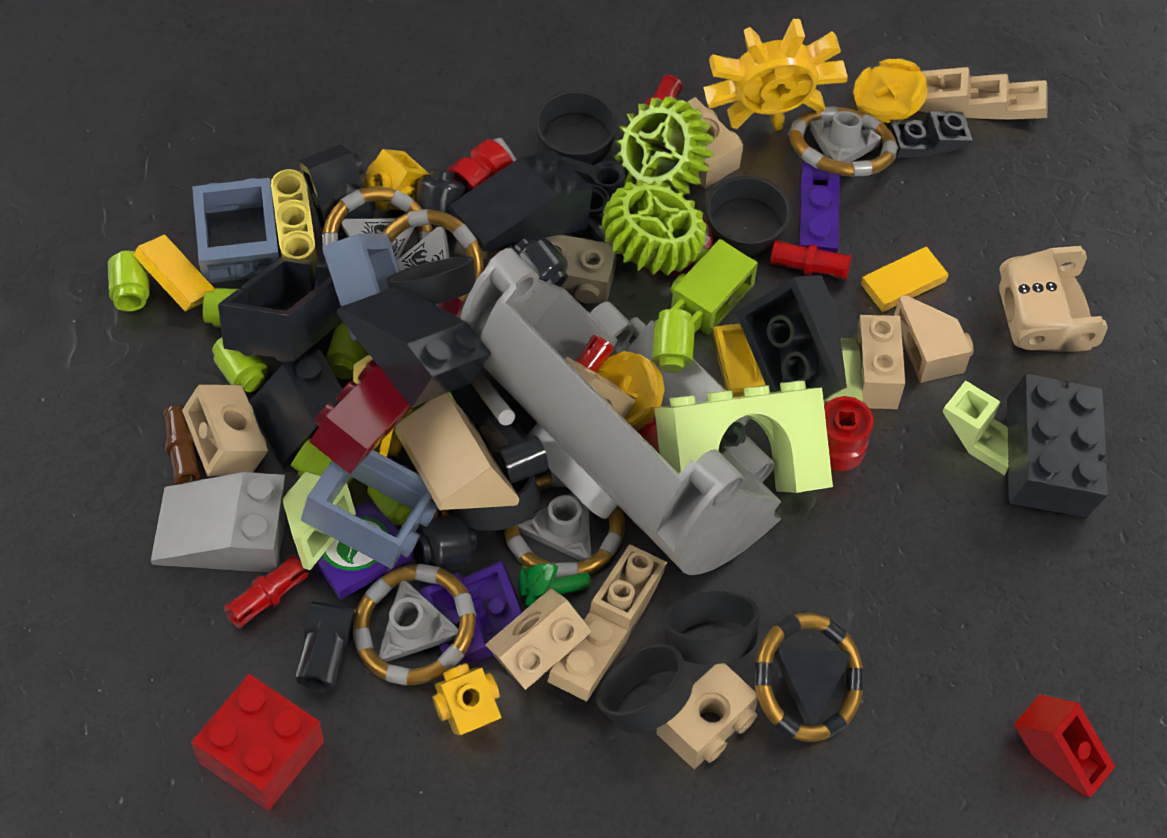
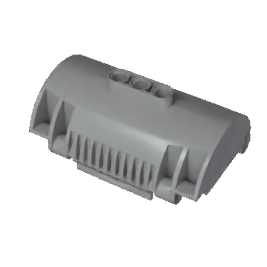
M506 248L498 252L489 261L485 270L474 283L460 318L469 324L482 343L491 352L483 367L537 422L527 434V437L536 435L540 439L547 455L549 469L588 509L599 517L607 519L615 508L619 506L679 569L688 575L702 574L729 562L759 540L781 520L775 513L781 501L763 484L772 472L775 463L749 437H746L745 442L740 443L737 447L719 446L718 451L716 449L708 451L696 462L691 460L679 474L565 360L567 356L576 360L590 340V337L594 334L605 339L613 346L614 351L610 356L627 351L641 354L652 361L655 321L651 320L633 343L630 344L628 341L634 334L635 327L610 302L601 303L589 313L564 288L540 280L539 275L512 248ZM694 359L690 366L684 367V371L679 373H668L660 370L663 375L665 389L661 407L670 406L669 398L695 395V402L708 401L707 393L726 391ZM743 416L734 422H740L745 426L751 418Z

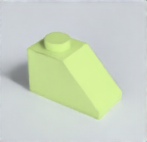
M305 472L295 485L288 490L282 501L302 566L305 569L311 570L335 539L301 521L307 496L321 477ZM346 483L332 504L355 515V508Z

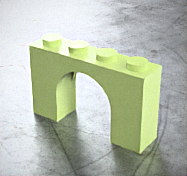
M805 381L780 383L781 391L770 392L769 385L744 388L745 396L733 397L732 390L707 393L708 401L695 402V395L669 398L670 406L655 408L660 455L679 474L691 460L696 462L708 451L714 449L718 451L721 439L727 428L737 419L747 416L755 420L764 429L770 441L772 460L775 463L773 469L776 492L798 493L833 487L822 388H806Z

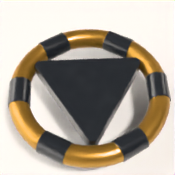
M799 613L790 615L775 624L765 636L756 657L754 685L760 705L773 726L790 738L806 742H817L830 739L845 729L853 719L864 691V669L854 641L842 626L831 618L820 614ZM801 629H815L837 644L841 652L778 648L783 640ZM773 657H775L780 668L778 674L780 687L785 693L793 696L806 725L800 724L784 712L775 699L772 690ZM847 666V693L842 706L836 714L817 725Z

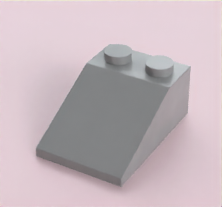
M240 472L164 487L151 564L272 572L280 565L287 520L282 501L288 492L285 475Z

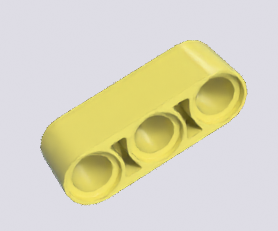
M285 169L275 174L271 180L281 257L313 261L315 276L318 260L307 186L303 175L299 171Z

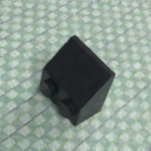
M320 349L301 356L295 361L282 364L249 401L252 405L253 413L282 468L290 466L305 442L313 437L319 428L314 423V420L329 402L334 406L338 404L336 398L341 393L342 388Z

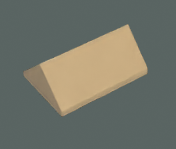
M448 393L429 400L396 425L395 433L439 510L518 505V495L499 464L495 461L493 454L483 441L474 423Z

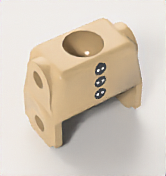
M1081 246L1050 248L1029 255L1012 257L1001 264L999 291L1012 340L1018 348L1064 353L1088 351L1102 343L1108 329L1107 323L1102 319V316L1091 317L1084 293L1075 276L1081 274L1087 260L1086 252ZM1072 262L1068 265L1061 266L1064 263Z

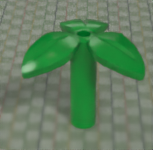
M536 564L529 568V571L527 566L521 565L518 580L520 597L527 595V609L550 588L559 594L589 589L591 586L589 574L582 572L555 578L558 566L554 564Z

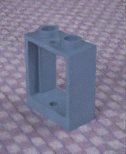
M251 178L244 181L192 186L198 260L201 274L209 283L252 279L280 258L270 178ZM263 207L267 241L209 247L206 213Z
M387 233L356 234L322 246L341 306L389 290L390 287L387 279L400 272ZM348 328L351 340H358Z
M372 451L351 474L332 460L307 496L301 521L392 569L400 555L406 558L409 557L420 536L415 533L420 524L427 527L438 507L433 502V498L420 475ZM350 477L413 509L396 537L332 504Z

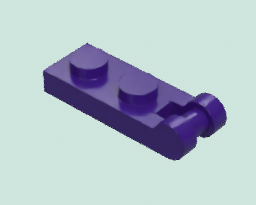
M802 161L800 176L798 245L809 247L810 244L818 245L819 250L837 253L840 175L816 169L805 161ZM813 180L827 181L826 186L813 185Z

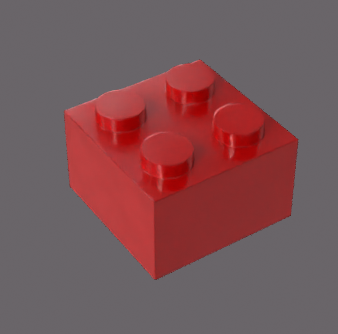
M248 674L191 743L198 763L269 811L324 743L319 720L251 674Z

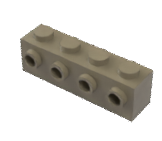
M561 234L547 237L568 260L566 271L568 279L561 288H564L574 299L583 303L601 304L607 302L616 269L617 254L612 253L613 245ZM457 241L454 257L467 256L466 250ZM517 244L483 251L480 247L484 270L489 261L498 252L506 248L513 249Z

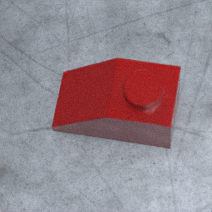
M1039 694L1014 723L1032 756L1085 797L1091 798L1115 768L1114 763L1078 702Z

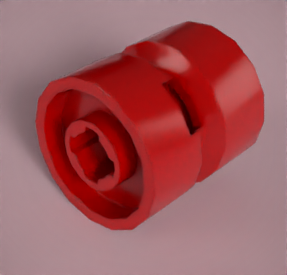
M486 139L470 151L471 158H461L447 171L454 172V180L462 182L466 186V193H468L514 161L503 146L494 140Z
M842 396L828 401L824 406L830 466L832 470L838 471L851 470L861 463L865 457L874 422L872 412L864 402L854 397Z

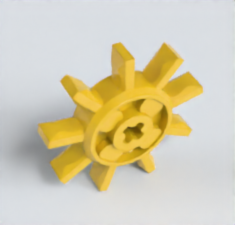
M792 19L783 40H772L762 43L760 36L751 27L744 29L747 52L739 59L714 54L709 58L713 77L728 80L703 88L709 109L736 101L727 110L731 128L738 129L755 112L769 115L776 131L783 129L784 112L795 109L802 104L819 113L823 112L826 109L821 92L815 89L816 86L821 84L847 83L848 76L843 60L825 62L841 52L836 34L831 31L805 46L802 44L805 34L801 20Z

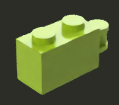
M719 239L710 250L705 248L701 251L695 260L694 267L687 274L682 273L676 278L670 290L673 294L671 309L689 312L691 314V321L695 324V332L699 329L709 335L713 327L718 326L754 286L758 263Z

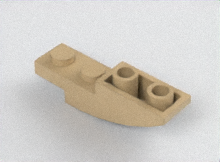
M629 544L592 600L590 612L584 619L592 633L553 666L549 673V683L585 701L589 699L600 680L615 664L633 633L666 569V561Z

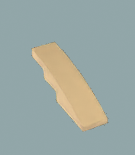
M969 67L921 71L925 75L928 86L926 101L919 109L921 112H963L965 118L979 119L1047 118L1048 88L1046 80L1009 83L1008 74L970 77Z

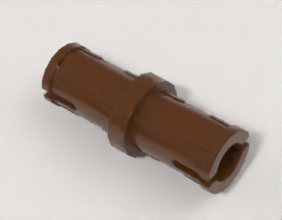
M183 405L170 406L163 412L168 437L164 444L165 451L171 457L174 473L173 479L176 485L200 480L196 458L198 450L184 417Z

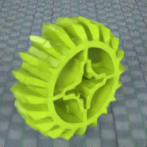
M665 97L664 100L651 98L650 106L644 103L638 104L639 114H627L630 124L628 127H619L621 132L624 133L623 139L614 141L616 146L621 148V152L615 155L614 158L622 164L621 166L625 170V183L629 182L636 185L641 179L647 185H650L655 180L659 186L664 188L670 184V189L675 193L683 192V194H689V183L701 184L697 176L700 171H710L708 166L704 164L705 158L714 156L711 150L706 149V146L715 141L711 135L706 133L711 126L702 119L703 114H701L700 110L692 108L691 104L684 100L677 101L673 97ZM656 144L665 146V148L671 150L672 153L669 154L663 151L662 149L656 147Z
M640 179L636 185L627 182L622 189L617 188L616 192L612 194L610 201L607 202L603 211L604 216L602 218L601 230L605 232L604 242L613 245L612 253L624 256V263L631 261L637 264L638 270L642 267L649 268L653 275L658 270L669 275L673 270L681 272L687 265L691 266L692 262L696 260L705 244L707 224L702 221L703 212L694 209L695 201H686L683 198V192L675 193L670 189V184L664 188L659 186L655 180L650 185H647Z

